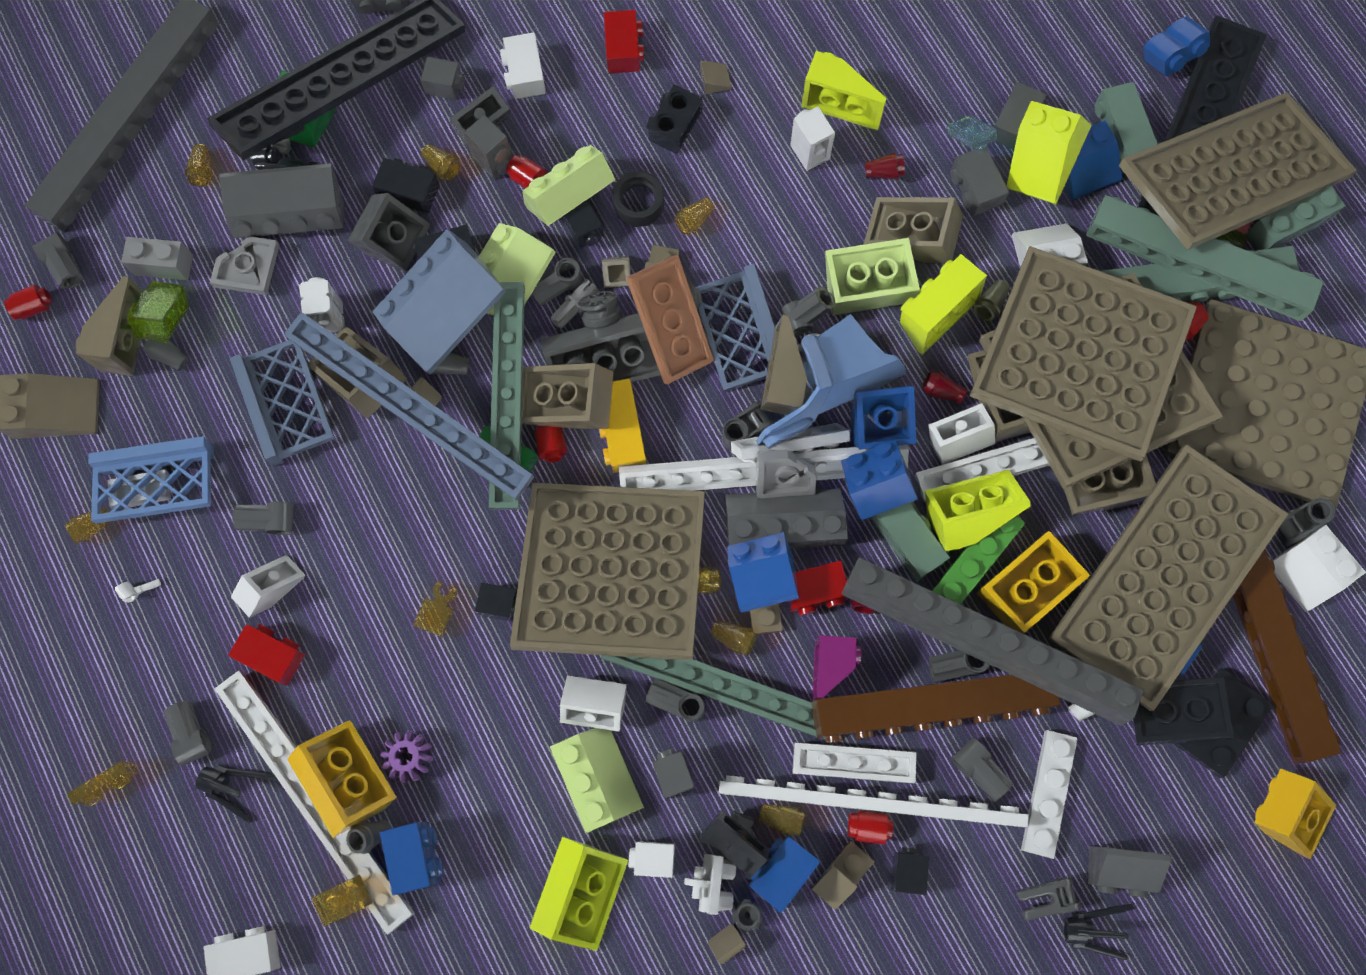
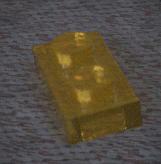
M120 761L67 793V796L72 805H86V807L94 805L104 798L103 794L112 788L117 790L131 782L130 777L139 773L134 762Z
M360 874L310 898L323 927L364 909L373 903Z

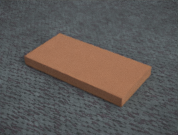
M673 255L626 277L664 384H670L714 362L679 255Z

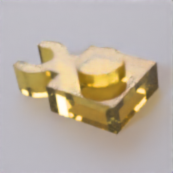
M440 581L436 582L433 587V594L435 596L433 601L424 599L413 626L443 637L454 611L447 607V604L456 598L457 589L451 587L449 594L443 596L441 595L443 583Z

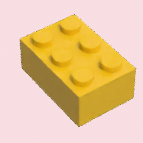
M1048 531L976 593L1005 626L1024 634L1090 575L1055 536Z
M351 720L298 745L287 758L333 838L351 829L353 825L362 823L382 812L397 798Z

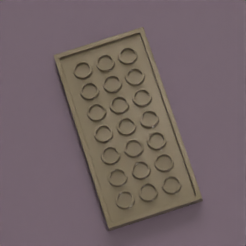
M1287 92L1125 157L1119 164L1122 171L1187 250L1305 199L1330 184L1334 186L1348 180L1357 172L1356 168Z
M1187 444L1182 446L1048 639L1076 659L1144 690L1140 704L1148 710L1154 711L1288 516V513Z

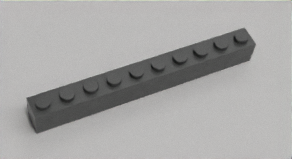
M180 0L24 205L37 218L61 232H64L74 222L78 212L91 199L92 193L106 179L110 169L116 161L121 159L125 149L138 136L140 129L146 121L154 115L155 109L161 101L169 95L173 85L179 77L183 76L186 68L193 58L200 53L202 46L208 38L215 33L219 23L208 7L195 0Z
M858 558L841 593L842 595L1119 726L1134 719L1144 690L862 558Z

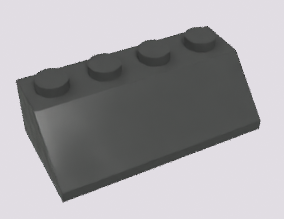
M331 163L221 173L219 175L224 216L233 238L343 228L345 204Z
M639 313L622 317L615 323L604 327H584L540 339L547 366L596 363L614 372L613 381L630 378L631 383L660 375Z
M840 488L815 490L814 495L757 499V493L725 494L728 546L782 532L786 535L790 549L844 546L848 539L846 511Z

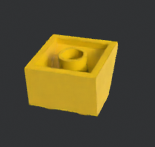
M1280 769L1277 777H1274L1269 784V793L1264 803L1257 808L1254 823L1266 835L1300 855L1311 859L1336 804L1316 781Z

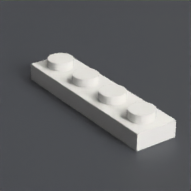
M839 423L807 428L771 449H768L765 444L759 446L756 442L758 437L731 441V451L744 462H756L758 451L787 449L790 452L805 453L819 446L834 448L838 447L839 443L850 441L849 430Z
M1050 730L1044 732L1028 812V827H1025L1021 851L1054 859L1076 749V737Z
M794 743L792 774L914 784L916 752Z

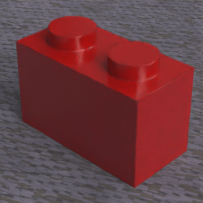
M636 10L604 12L608 74L640 72L639 61H644L643 44H638V37H643L642 20L636 21Z
M841 561L796 572L799 599L788 601L791 614L799 612V616L817 612L816 607L827 605L828 609L844 605V600L848 599V597L841 593L847 580Z
M258 623L256 628L246 624L228 656L268 678L288 686L306 655L297 650L300 644L286 637H283L282 641L272 637L275 631Z

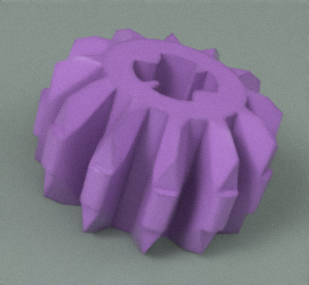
M408 730L405 737L397 732L394 734L396 743L390 740L385 742L390 751L381 752L380 754L383 758H389V761L382 765V769L388 770L392 768L389 778L395 779L400 775L401 783H407L409 775L413 781H418V770L423 773H428L429 771L428 767L423 765L424 761H433L432 756L425 755V752L432 749L431 744L422 745L425 736L421 734L414 739L413 731ZM406 749H408V753L413 754L412 760H407V765L406 761L401 759L402 753H407Z

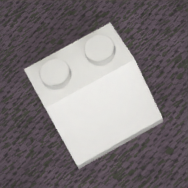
M1068 224L1020 231L1012 234L1020 268L1029 246L1084 266L1088 263L1081 237Z
M1327 525L1312 531L1310 535L1296 542L1273 560L1275 576L1305 612L1341 592L1366 573Z

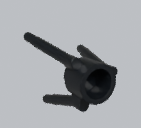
M302 126L271 145L305 131L306 127ZM271 145L251 156L252 164L256 169L289 167L277 164L281 159V155ZM308 162L309 165H318L317 162Z
M220 764L216 769L209 766L204 767L196 779V788L205 792L206 797L215 800L248 823L253 821L252 817L220 796L223 793L236 798L241 795L240 792L228 787L229 778L226 775L278 780L274 774L227 768Z
M1120 905L1084 913L1072 912V918L1066 917L1064 920L1065 942L1072 944V948L1086 949L1113 958L1127 960L1128 956L1124 953L1087 943V941L1092 942L1094 937L1128 939V933L1094 930L1092 922H1087L1086 920L1134 909V905Z

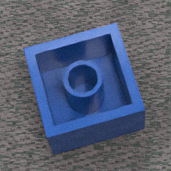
M896 439L887 443H881L875 448L853 454L841 460L849 494L861 520L917 500L907 465Z
M416 822L380 832L392 896L442 883L441 876H444V867L441 858H436L434 848L435 845H438L435 828L430 827L429 822Z

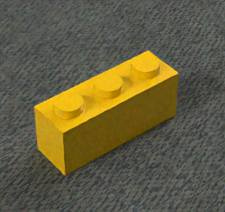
M630 378L613 381L608 429H599L600 437L606 438L608 448L603 449L606 466H612L613 473H618L619 467L647 465Z

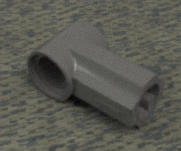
M59 232L32 246L38 258L50 270L59 287L62 289L74 288L81 284L80 282L84 277L70 255L72 253L70 246Z
M563 258L557 262L555 268L542 275L532 292L540 307L565 291L575 290L582 284L583 275L578 263L572 258ZM568 270L576 271L571 278L562 277Z
M817 287L801 300L792 301L781 308L782 315L789 316L794 335L800 336L812 330L814 327L813 322L833 309L835 300L832 293L828 292L825 287Z
M278 501L269 502L268 505L237 504L233 510L232 517L234 529L237 531H265L274 535H291L295 505Z
M960 650L928 657L929 669L934 683L969 675H978L984 672L990 664L982 661L980 668H974L968 662L969 654Z
M657 678L651 684L645 700L646 703L676 715L687 722H698L706 713V706L701 697ZM690 700H695L700 705L699 712L694 716H687L684 713V705Z
M191 701L178 702L163 710L174 740L171 742V750L179 765L184 766L212 753L211 741L207 733L200 728Z
M972 737L951 757V761L961 773L969 779L972 778L984 793L995 802L1010 790L1013 783L991 760L992 756L977 739Z

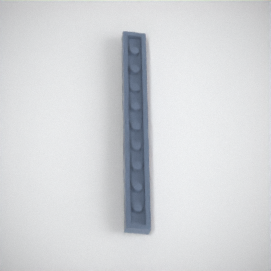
M301 312L284 333V336L516 501L533 480L534 476L304 313Z

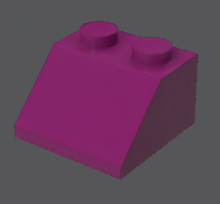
M824 635L818 637L814 645L812 702L825 697L857 668V664L861 663L862 650L861 646H856L857 638Z

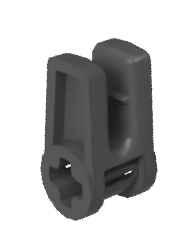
M1073 876L1060 877L1043 884L1016 890V896L1021 901L1037 900V897L1050 896L1048 903L1037 906L1030 905V908L1023 909V920L1028 921L1081 909V903L1076 900L1072 887L1074 883Z

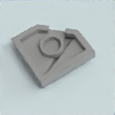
M250 236L240 242L242 245L230 253L224 252L216 258L210 284L213 287L267 295L280 244L277 240Z
M787 449L757 452V499L815 494L817 475L813 465Z

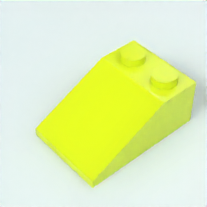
M816 51L805 79L802 107L812 110L818 106L823 114L878 131L887 98L842 58L836 57L832 53Z
M1031 101L1019 127L1007 188L1052 204H1057L1092 125L1080 114Z
M1009 469L924 490L927 518L945 552L976 544L1031 506L1030 500Z

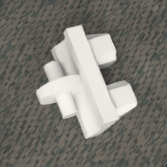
M704 854L703 867L695 866L694 878H685L684 885L693 886L692 898L700 899V912L718 915V911L732 910L733 893L720 891L721 879L734 880L736 865L731 861L724 860L723 856Z

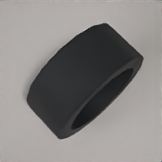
M632 171L623 175L613 188L614 210L618 218L625 224L633 227H645L654 223L661 216L664 209V189L660 181L652 174L644 171ZM634 187H645L653 192L655 201L649 209L634 212L624 206V193Z

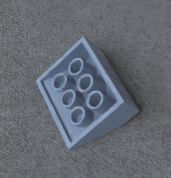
M446 229L372 312L383 328L428 374H431L505 294L506 290L470 245Z

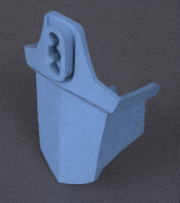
M851 314L818 337L815 335L804 336L801 344L808 360L803 363L807 376L806 388H810V397L803 406L764 429L756 440L759 446L765 444L768 449H771L810 427L818 414L853 400L855 391L874 390L905 375L906 369L904 364L896 355L885 354L871 340Z

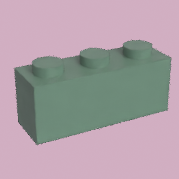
M1134 82L1103 89L1095 102V113L1097 117L1101 118V121L1106 120L1117 140L1120 163L1125 157L1157 145Z
M1330 184L1305 199L1259 219L1246 234L1257 250L1278 248L1331 221L1346 205Z
M912 501L870 518L910 574L918 582L946 563L950 557L947 554L949 551L945 552L940 540L936 539L930 531L932 527L927 518L922 514L919 516L912 507L914 506Z

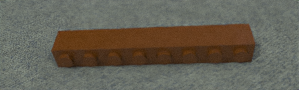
M1264 549L1233 594V599L1294 764L1308 763L1340 754V738L1331 726L1328 718V706L1319 694L1317 677L1310 669L1306 659V647L1299 640L1295 629L1296 620L1292 613L1288 611L1285 602V591L1278 584L1275 576V564L1272 558L1268 556L1266 549Z
M1013 675L823 698L811 702L817 739L826 738V743L844 741V735L855 734L856 739L874 737V731L885 730L886 735L904 733L903 727L915 726V731L934 729L933 723L944 722L945 728L963 725V719L973 718L974 724L993 721L992 716L1003 714L1004 720L1021 718V712L1032 711L1033 716L1051 714L1050 708L1060 706L1058 696Z

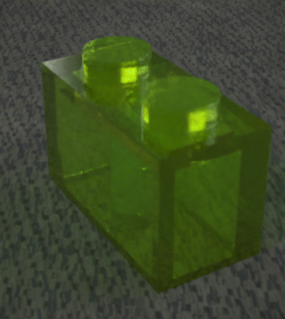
M151 280L145 291H142L140 294V298L134 307L128 312V324L131 325L135 338L168 342L189 308L184 285Z

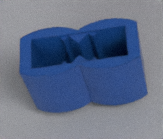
M1188 16L1174 22L1165 32L1158 33L1143 46L1144 61L1164 76H1169L1180 71L1187 61L1202 56L1210 46V32Z

